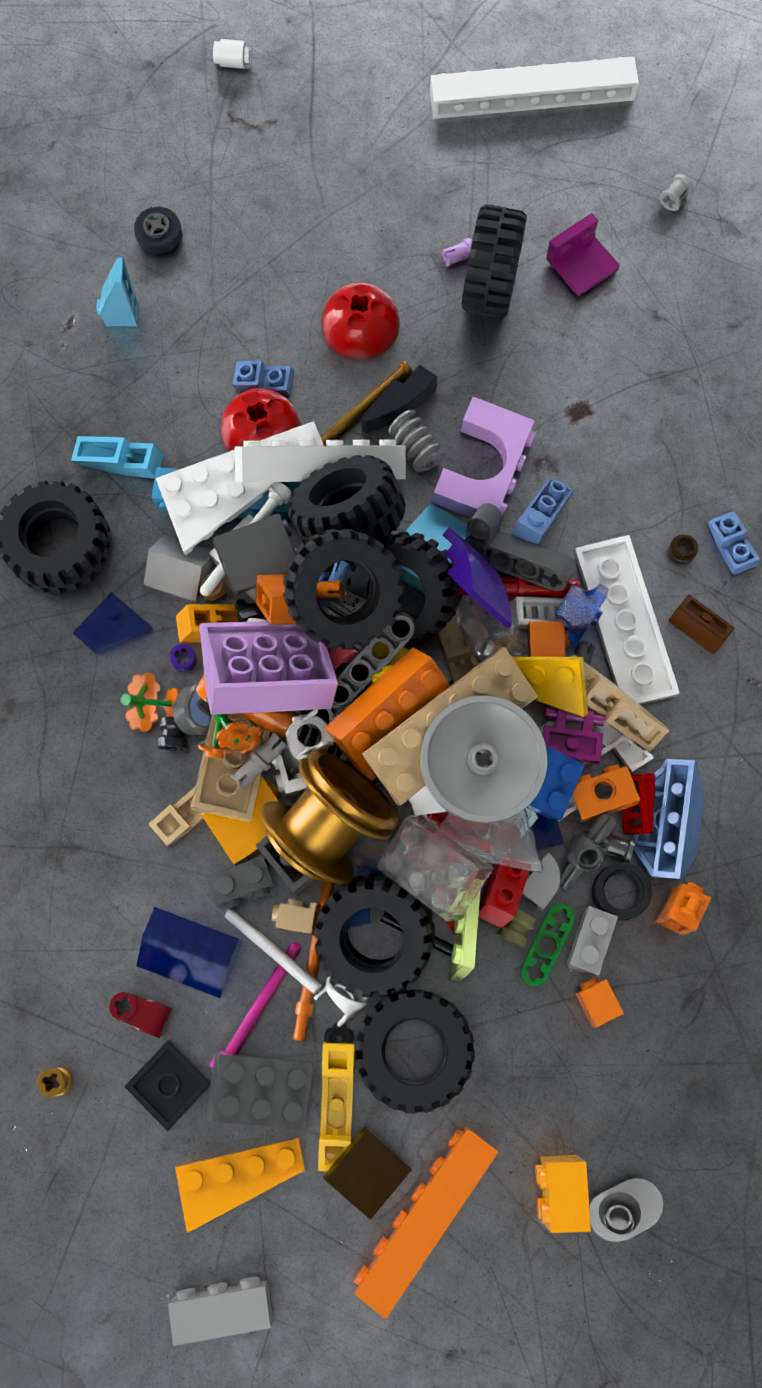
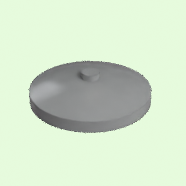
M472 696L449 705L430 724L421 745L420 767L428 791L434 800L447 812L470 822L491 823L514 816L534 800L546 776L547 749L537 724L519 706L498 697Z

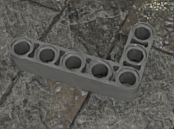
M398 613L393 616L397 620L408 622L410 631L407 634L399 635L394 631L393 626L387 625L383 629L385 635L379 640L373 637L370 645L365 646L336 677L337 686L346 687L349 697L343 700L338 699L336 696L334 697L332 709H326L329 718L324 721L327 724L336 718L370 683L372 675L379 673L382 670L381 668L411 639L416 625L410 615ZM377 642L386 643L389 647V654L384 657L376 655L373 650L374 644ZM356 664H364L369 669V676L366 678L357 677L353 671ZM296 710L295 712L298 715H307L313 710ZM309 724L311 727L318 729L315 725Z

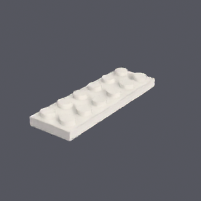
M630 535L575 548V558L614 684L640 705L678 696L680 694Z

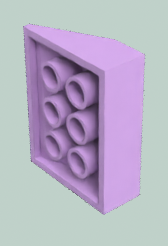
M268 621L200 623L206 694L211 715L332 709L338 682L327 647L321 642L317 643L312 640L297 624L270 625Z

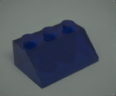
M154 907L142 935L136 966L221 999L243 941Z

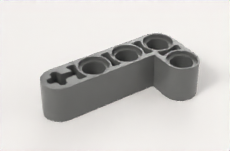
M482 504L468 521L465 541L479 552L494 569L552 591L563 590L576 571L575 561L566 554L500 531L502 521L500 510L493 504Z

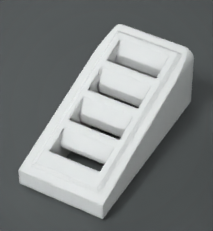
M515 597L510 601L513 624L510 627L511 629H527L529 622H564V627L571 626L568 598ZM554 606H558L559 619H555ZM532 607H535L536 619L532 617ZM544 607H547V619H544Z

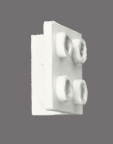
M279 740L273 745L272 748H275L280 743ZM281 752L272 761L275 770L279 769L280 774L275 775L283 798L288 797L290 802L294 804L308 787L300 773L294 776L295 779L291 780L283 753Z

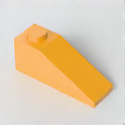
M187 604L176 615L179 643H201L200 623L237 622L238 610L235 609V605Z

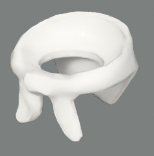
M318 709L311 711L307 715L300 714L291 719L293 722L286 731V743L294 758L299 760L308 758V755L313 750L327 751L335 743L324 729L328 724L322 718L315 716L318 713ZM304 724L315 725L321 733L320 742L313 747L302 745L297 739L298 729Z
M330 976L326 980L325 987L314 996V999L317 1000L323 993L329 994L331 999L345 1014L337 1024L338 1027H341L347 1021L357 1016L361 1009L369 1004L370 998L362 997V990L355 989L353 994L346 991L352 999L349 1000L335 990L336 986L345 990L347 984L342 981L336 984L330 979Z

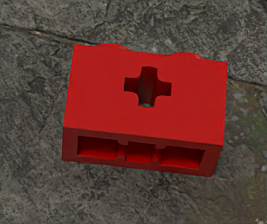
M505 851L492 865L480 900L478 918L503 929L515 917L532 865L531 863Z

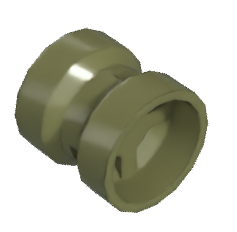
M517 909L515 917L503 929L500 928L497 935L511 944L524 948L528 941L527 931L534 928L537 920Z

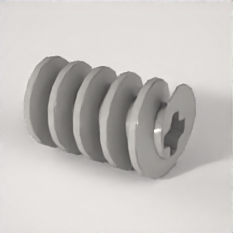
M408 410L393 421L388 430L389 435L396 439V445H406L407 461L413 464V469L416 472L427 471L438 465L446 457V453L439 452L436 454L440 445L438 443L430 445L434 440V436L430 434L424 437L428 428L426 426L419 427L422 419L420 417L412 419L416 411Z

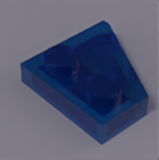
M111 592L73 632V635L97 654L107 650L111 645H119L129 641L128 638L143 632L147 634L153 628Z

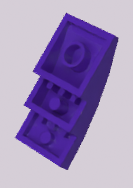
M449 527L442 536L452 544L445 555L455 565L447 574L469 596L509 629L513 625L510 602L505 586L497 571L479 552Z

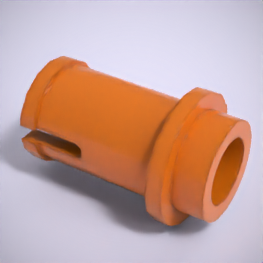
M318 580L316 586L317 601L319 599H343L345 589H340V587H344V582L342 580Z

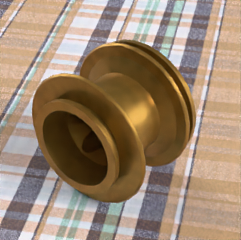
M313 750L308 755V758H302L298 764L300 775L308 788L292 807L281 802H266L261 808L262 819L267 828L266 832L271 844L295 869L317 881L348 884L353 881L355 876L352 862L346 852L361 834L379 840L390 838L392 829L398 823V816L385 795L353 766L329 752Z

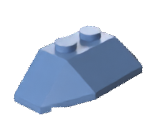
M666 759L662 767L654 773L655 795L652 833L634 834V850L652 877L682 880L697 857L704 794L696 760ZM637 807V813L641 812V808ZM642 819L635 820V825L642 824Z

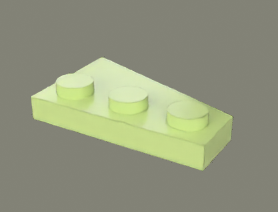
M469 876L463 885H459L457 903H460L454 924L455 940L449 974L450 981L461 982L475 968L481 877Z

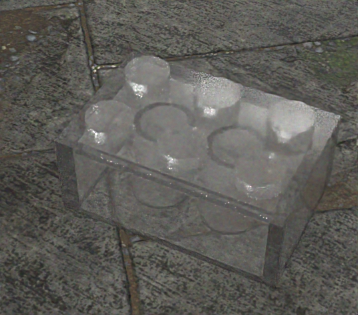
M417 815L406 816L376 866L447 922L462 920L493 870L491 865L428 819Z

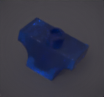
M572 583L555 613V616L565 621L569 627L567 639L578 644L588 626L592 625L595 627L603 613L599 609L608 595V587L599 583L595 588L586 590Z

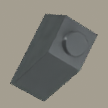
M268 836L255 845L295 896L315 881L289 864L273 847Z

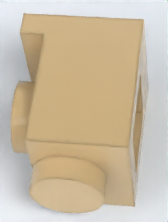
M288 899L287 904L275 903L271 921L276 922L275 928L279 930L313 935L318 904L311 902L310 908H305L306 902Z

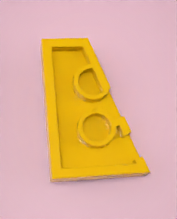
M511 656L538 696L534 700L582 717L588 714L583 657Z

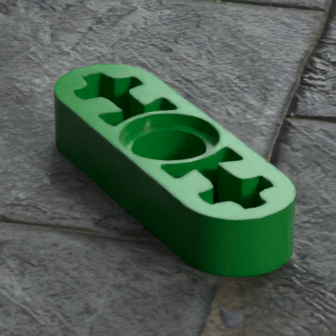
M556 904L548 910L520 968V976L525 984L532 987L540 986L548 979L574 924L575 915L568 905ZM563 910L565 912L564 917L568 919V922L559 925L557 932L563 933L560 938L556 933L546 931L545 927L548 925L550 928H553L556 922V918L552 916L553 912L559 913ZM544 936L553 938L556 943V948L551 954H545L539 948V941ZM535 952L540 958L549 959L550 962L548 966L545 962H542L539 967L542 977H537L531 981L529 979L530 973L526 969L527 967L535 966L538 960L537 958H532Z

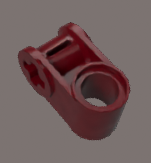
M127 992L117 993L110 1000L109 1004L110 1013L114 1018L157 1038H160L172 1011V1008L150 999L146 1000ZM129 998L128 1004L132 1006V1010L130 1012L125 1011L122 1015V1008L118 1007L120 1001L126 1002Z

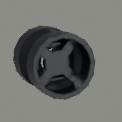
M174 717L160 718L159 729L162 733L158 738L157 748L165 751L186 750L187 740L184 738V734H182L184 732L174 722Z

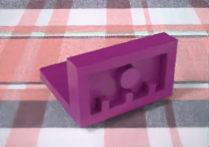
M593 213L551 239L546 260L577 296L582 295L618 271L620 266L595 237L598 219Z

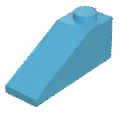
M117 258L102 287L101 299H97V314L102 316L105 326L137 327L139 302L124 259Z

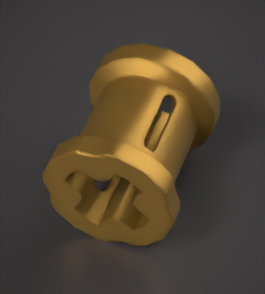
M62 1067L43 1071L37 1080L39 1092L45 1097L64 1095L72 1086V1075L67 1069ZM57 1076L56 1081L60 1083V1086L53 1088L54 1083L50 1081V1078Z

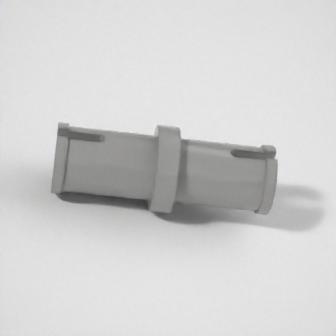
M273 733L256 752L253 750L249 754L251 758L232 775V778L238 782L247 774L239 784L243 789L246 790L263 770L267 772L271 768L269 764L288 747L282 740L275 748H272L280 739L276 733Z

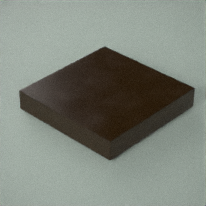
M364 1127L324 1174L323 1178L371 1220L412 1169L372 1132Z

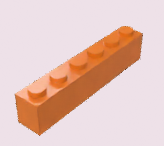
M465 1126L463 1131L457 1129L447 1143L451 1147L444 1158L440 1155L436 1158L429 1169L432 1176L426 1185L422 1182L419 1183L410 1197L414 1201L407 1212L403 1209L399 1212L391 1225L395 1230L387 1240L385 1237H382L372 1253L376 1256L369 1267L364 1264L353 1280L357 1284L354 1295L384 1319L388 1317L499 1153L496 1148L467 1126Z

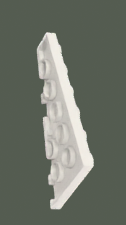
M314 421L260 440L261 446H271V440H289V446H299V440H316V446H324ZM235 450L156 478L185 556L193 551V547L202 540L206 541L214 535L213 532L226 522H231L261 499L263 494L274 483L236 482Z

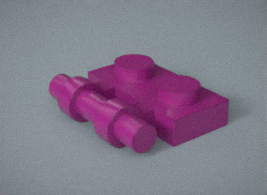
M546 707L544 718L556 720L555 726L544 725L542 736L545 745L576 761L599 764L601 762L604 733L593 732L592 725L603 726L605 715L594 714L593 710H588V714L582 717L559 708ZM566 721L582 723V730L565 728Z

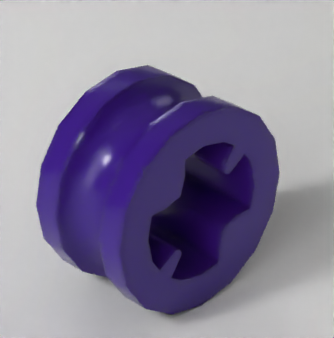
M179 644L173 647L170 652V661L176 670L188 672L195 667L197 656L189 645ZM183 652H187L190 660L187 663L183 661L184 664H180L177 656L180 653L183 655Z

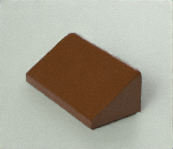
M689 594L669 618L671 624L712 654L717 652L734 630L731 624Z

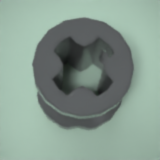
M610 833L604 841L606 848L602 852L603 856L607 854L622 859V862L629 863L635 846V839H625Z

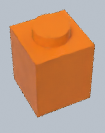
M594 977L580 984L582 990L575 993L591 1027L597 1028L624 1014L607 979L598 982L597 978Z

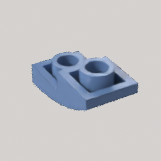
M237 361L233 387L245 391L253 388H266L279 392L282 395H290L294 370L291 366H265L262 361Z
M734 511L708 522L716 545L733 575L759 565L760 558L746 538L748 531Z

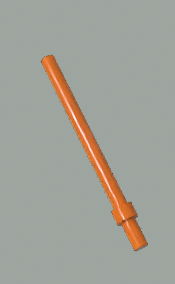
M330 881L322 883L306 972L315 979H317L321 954H316L315 944L318 938L314 936V931L319 921L318 915L333 894L335 883ZM304 985L300 1002L296 1003L294 1014H297L293 1040L305 1042L309 1017H313L315 1005L312 1004L314 994Z

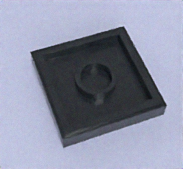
M168 1040L124 1087L169 1131L211 1086V1081L171 1040Z

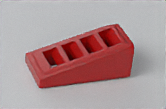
M631 774L635 787L636 783L639 785V789L636 790L640 797V802L638 805L622 810L623 833L650 834L652 833L655 774ZM634 807H640L641 812L634 813ZM642 819V824L633 825V820Z

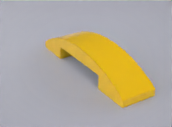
M323 1043L318 1171H328L351 1144L354 1044Z

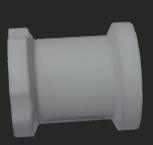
M677 174L672 179L670 187L659 196L661 204L670 211H677L681 207L683 198L694 189L692 181L682 174Z

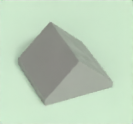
M163 535L148 550L144 586L197 603L200 596V582L204 576L208 575L213 563L209 554L211 549L196 545L193 547V551L185 556L179 539Z

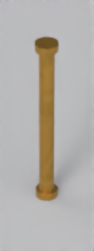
M405 361L399 363V368L320 436L324 446H326V440H334L366 412L394 378L400 382L405 376L409 377L413 373L410 365Z

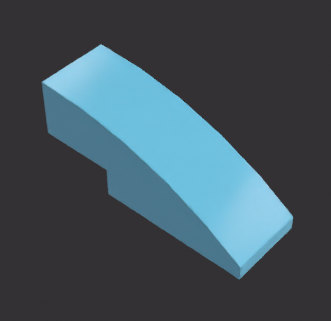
M78 436L71 462L110 473L155 478L156 468L161 467L164 453L154 443H130L123 437Z

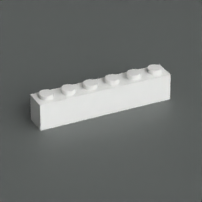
M396 439L379 440V445H370V440H353V445H343V440H326V446H316V440H299V446H289V440H271V446H261V441H243V446H235V481L242 483L302 481L304 478L307 479L310 473L316 469L320 470L323 468V465L329 462L332 464L344 457L347 459L352 458L353 455L378 457L391 467L396 480L406 479V445H396Z

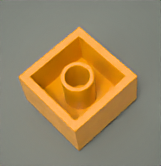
M578 1155L540 1156V1164L535 1165L536 1184L542 1189V1198H537L538 1219H541L542 1224H545L551 1233L591 1232L586 1161Z

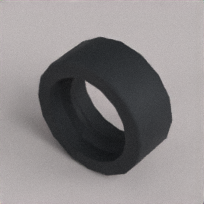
M616 862L602 869L595 877L592 886L593 901L599 910L618 916L617 921L630 920L642 914L649 906L652 897L651 882L646 873L637 865L628 862ZM615 874L629 875L636 881L639 887L638 900L628 909L613 907L605 897V884Z

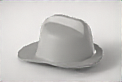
M634 1178L624 1181L594 1197L589 1205L590 1226L599 1237L606 1241H629L650 1229L659 1221L663 1214L664 1205L661 1192L653 1183L645 1179Z

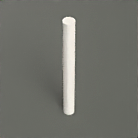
M234 909L228 910L225 918L309 991L313 994L319 991L322 986L321 983Z

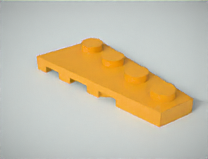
M299 1137L175 1167L187 1233L305 1171Z

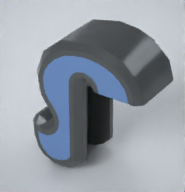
M199 682L187 685L179 692L173 706L174 722L181 731L189 735L200 734L202 740L198 742V745H205L212 715L202 707L205 701L197 694L196 686Z

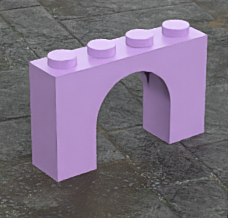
M472 397L460 432L494 446L502 458L503 469L493 478L475 480L443 468L431 503L469 518L475 514L482 504L490 503L500 510L503 517L508 505L503 500L506 494L511 495L517 479L512 477L515 470L521 471L526 459V455H523L522 451L524 446L529 448L536 433L531 430L535 420Z

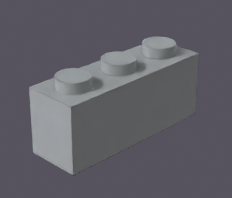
M259 1277L240 1280V1285L228 1287L227 1282L216 1283L208 1286L209 1291L196 1293L195 1288L180 1290L176 1292L177 1297H173L168 1303L173 1346L270 1329L274 1321L268 1280L260 1281Z

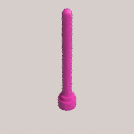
M292 942L285 954L292 960H295L301 950V945L298 942ZM277 965L226 1050H221L220 1053L237 1055L285 977L287 971L282 966ZM214 1057L209 1064L212 1068L214 1064Z

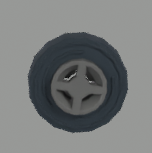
M160 206L150 207L141 212L134 224L136 240L141 248L149 253L164 254L173 250L179 244L182 236L181 223L176 214L168 208Z

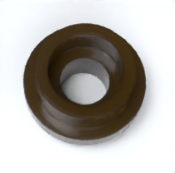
M678 535L670 543V554L679 562H689L697 555L698 544L690 535ZM679 546L686 547L688 552H681Z

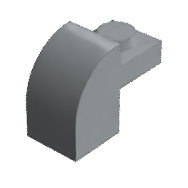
M516 843L509 854L532 864L529 871L530 876L526 881L521 897L541 912L558 890L560 884L558 864L548 852L539 861L536 858L538 854L525 844L519 846Z

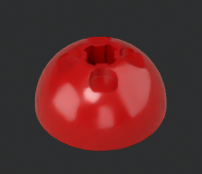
M356 282L345 285L332 294L324 307L321 327L325 340L336 352L353 359H367L382 354L392 346L399 333L400 317L395 302L387 292L374 284Z
M253 388L238 394L227 405L221 419V437L225 448L229 452L235 450V446H243V441H260L299 427L301 422L295 407L285 396L271 389Z

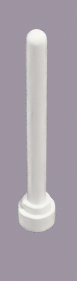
M274 482L269 488L270 493L267 496L269 499L251 523L270 517L277 506L281 507L283 503L287 504L291 498L292 491L283 483ZM221 562L200 588L203 596H209L225 576Z

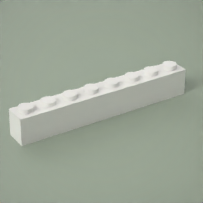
M618 57L613 59H594L591 61L431 75L430 98L433 119L633 101L639 81L635 58Z

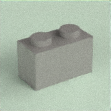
M591 906L586 907L583 910L565 966L593 977L599 976L618 916Z

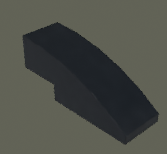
M419 365L404 384L394 378L361 418L362 431L369 433L392 424L403 412L418 408L436 390L437 376Z

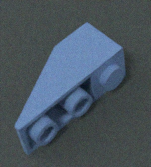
M549 477L517 521L512 535L541 545L571 496L573 489Z

